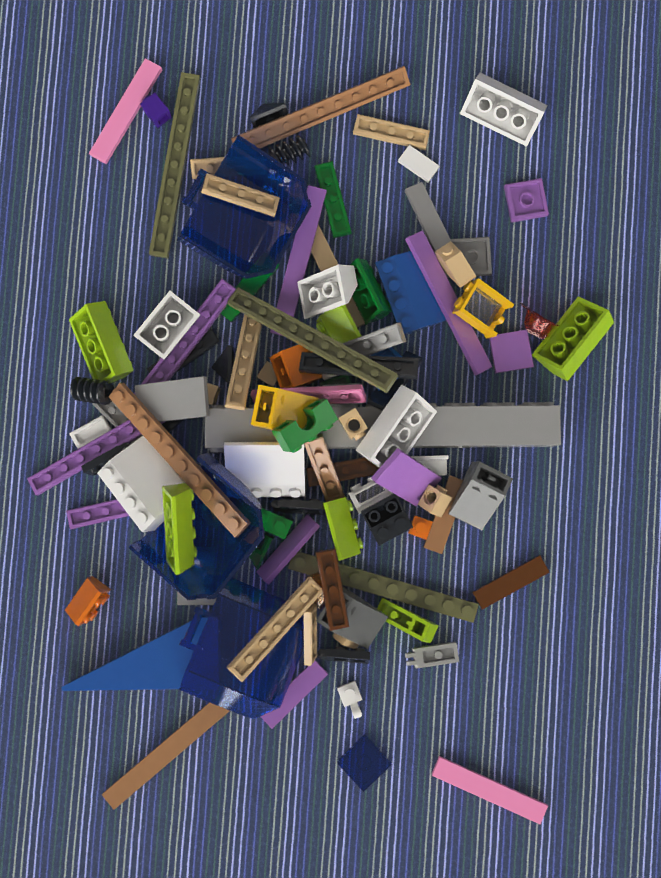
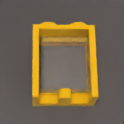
M481 279L472 280L464 286V293L455 301V308L452 313L484 334L486 339L496 337L498 333L494 331L496 325L504 322L505 318L502 314L505 309L513 308L514 304Z

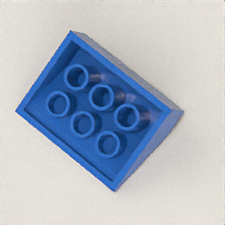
M411 251L375 262L395 322H401L405 336L447 321Z

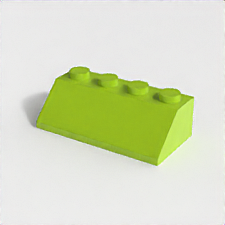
M578 296L533 352L532 356L551 373L568 382L614 324L610 311Z
M106 301L87 303L69 319L92 379L105 380L109 384L125 378L134 371Z
M186 483L162 486L166 562L175 575H179L195 565L194 558L197 557L196 546L193 544V539L196 538V531L192 525V520H195V511L191 505V501L194 500V492Z

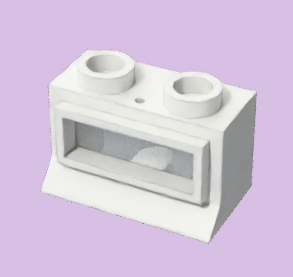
M370 477L367 479V484L361 486L359 483L351 487V492L348 494L358 513L361 514L362 510L388 497L392 492L375 483Z

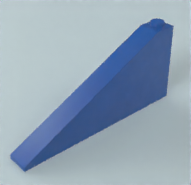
M215 611L204 612V615H200L68 682L61 687V691L219 689L221 686V615H216Z

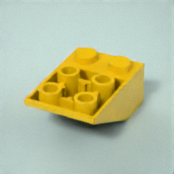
M258 385L251 425L273 430L286 420H296L302 429L307 423V416L303 409L319 398L284 389Z

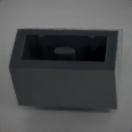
M394 493L361 511L379 546L413 528L397 495Z

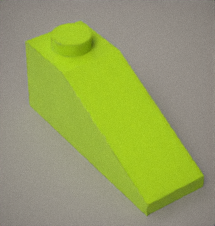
M385 598L381 599L377 608L388 616L387 623L422 642H432L439 625Z

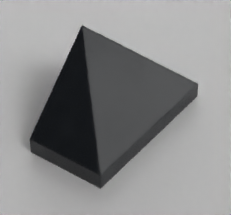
M285 103L262 104L250 116L253 128H256L287 115L288 111Z
M232 345L226 347L211 367L228 384L230 383L234 364V348Z

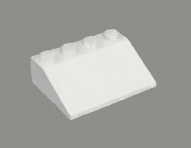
M144 436L110 459L97 473L141 532L155 531L164 522L162 486L185 483Z
M224 442L228 497H305L304 444L302 449L292 453L283 451L278 442Z

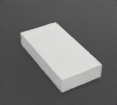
M411 145L406 148L398 159L400 164L427 183H429L440 167Z
M101 415L69 434L77 449L112 430L105 416Z

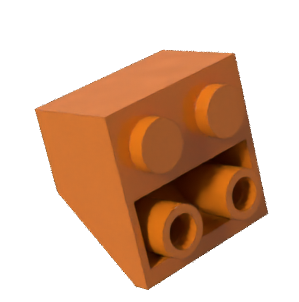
M296 345L269 357L280 388L305 387L323 378L322 374L300 373L299 371L301 353H313L312 351L301 345Z
M88 577L66 607V613L77 626L93 621L99 613L97 611L98 607L101 604L104 605L109 599L110 595L108 593L111 589L95 577Z

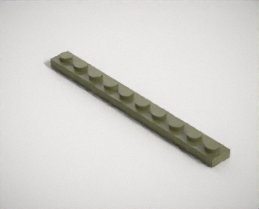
M181 72L150 243V256L169 259L201 80L200 75Z
M239 287L227 301L230 307L386 393L398 378L397 373Z
M298 551L290 560L288 569L320 578L316 556ZM338 563L342 585L474 623L478 603Z

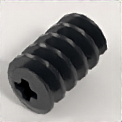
M299 135L296 136V142L292 138L289 139V145L285 141L282 142V148L278 144L275 145V151L271 147L268 148V154L275 170L277 165L282 170L284 162L287 166H290V160L297 163V156L304 160V153L311 157L304 138L302 139Z
M84 377L73 378L70 384V393L74 400L108 405L112 402L108 397L114 390L112 383L108 384L105 380L100 381Z

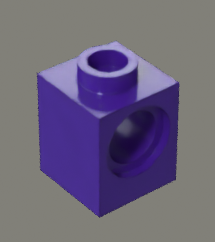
M156 93L146 96L142 103H140L144 113L157 129L172 118L169 109Z

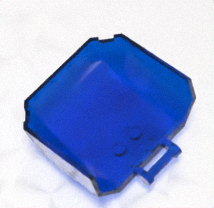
M238 135L214 176L280 197L275 217L203 194L199 202L195 203L192 200L208 173L200 168L192 187L181 200L184 205L192 208L193 212L177 240L221 268L239 277L249 279L274 272L312 206L310 199H308L304 178Z
M209 453L199 455L196 460L202 464L201 468L251 522L249 526L235 538L194 493V500L191 501V505L195 511V520H192V525L196 531V538L193 539V544L197 550V557L194 558L195 565L183 573L175 575L166 562L164 522L155 531H149L141 540L132 543L128 547L187 600L215 599L265 538L262 510L254 494Z
M228 576L211 612L197 606L193 611L195 614L187 633L179 643V645L194 651L185 670L179 690L252 719L279 709L304 650V616L302 615L247 678L243 682L239 681L226 667L286 600ZM204 616L208 619L196 645L191 642L201 618Z

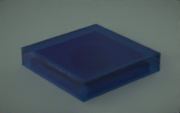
M366 734L337 760V764L363 792L392 765L391 761Z

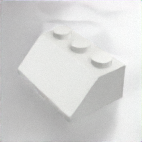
M336 265L297 282L304 319L349 303L358 285L354 266Z
M169 291L134 336L165 360L199 318L200 314L173 292Z

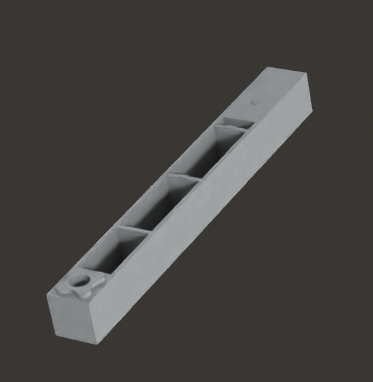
M514 402L483 403L480 406H476V403H444L442 406H437L436 403H429L437 413L412 448L561 445L560 405H554V402H524L518 406H515ZM330 404L337 418L356 408L368 427V430L365 431L366 434L382 413V410L366 404L365 407H358V404ZM210 405V416L205 417V448L209 449L211 453H224V442L278 441L272 430L251 425L254 405H249V408H245V411L225 408V405ZM339 420L335 421L333 427L329 430L320 432L324 436L328 449H357L364 439L362 437L357 441L355 438L350 440ZM353 420L349 422L348 427L352 431H357L360 428V424Z

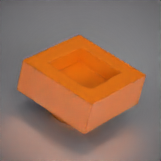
M414 515L411 523L413 528L409 529L408 533L427 540L433 522Z

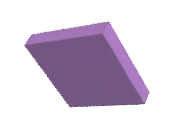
M542 178L504 185L511 223L549 215Z
M527 330L497 334L496 337L489 338L495 374L534 367Z

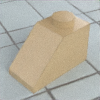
M451 241L435 251L443 271L460 288L476 278L463 253Z

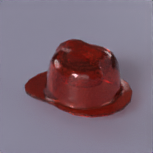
M520 302L527 309L524 325L531 335L545 339L554 326L560 327L557 323L543 318Z

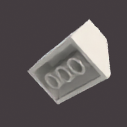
M479 73L460 114L527 146L548 105Z
M401 385L361 441L356 451L380 468L397 448L408 454L437 411L417 392Z

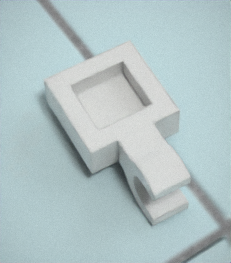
M354 680L337 687L344 707L350 705L354 718L361 717L362 712L358 701H361L362 697L356 681Z

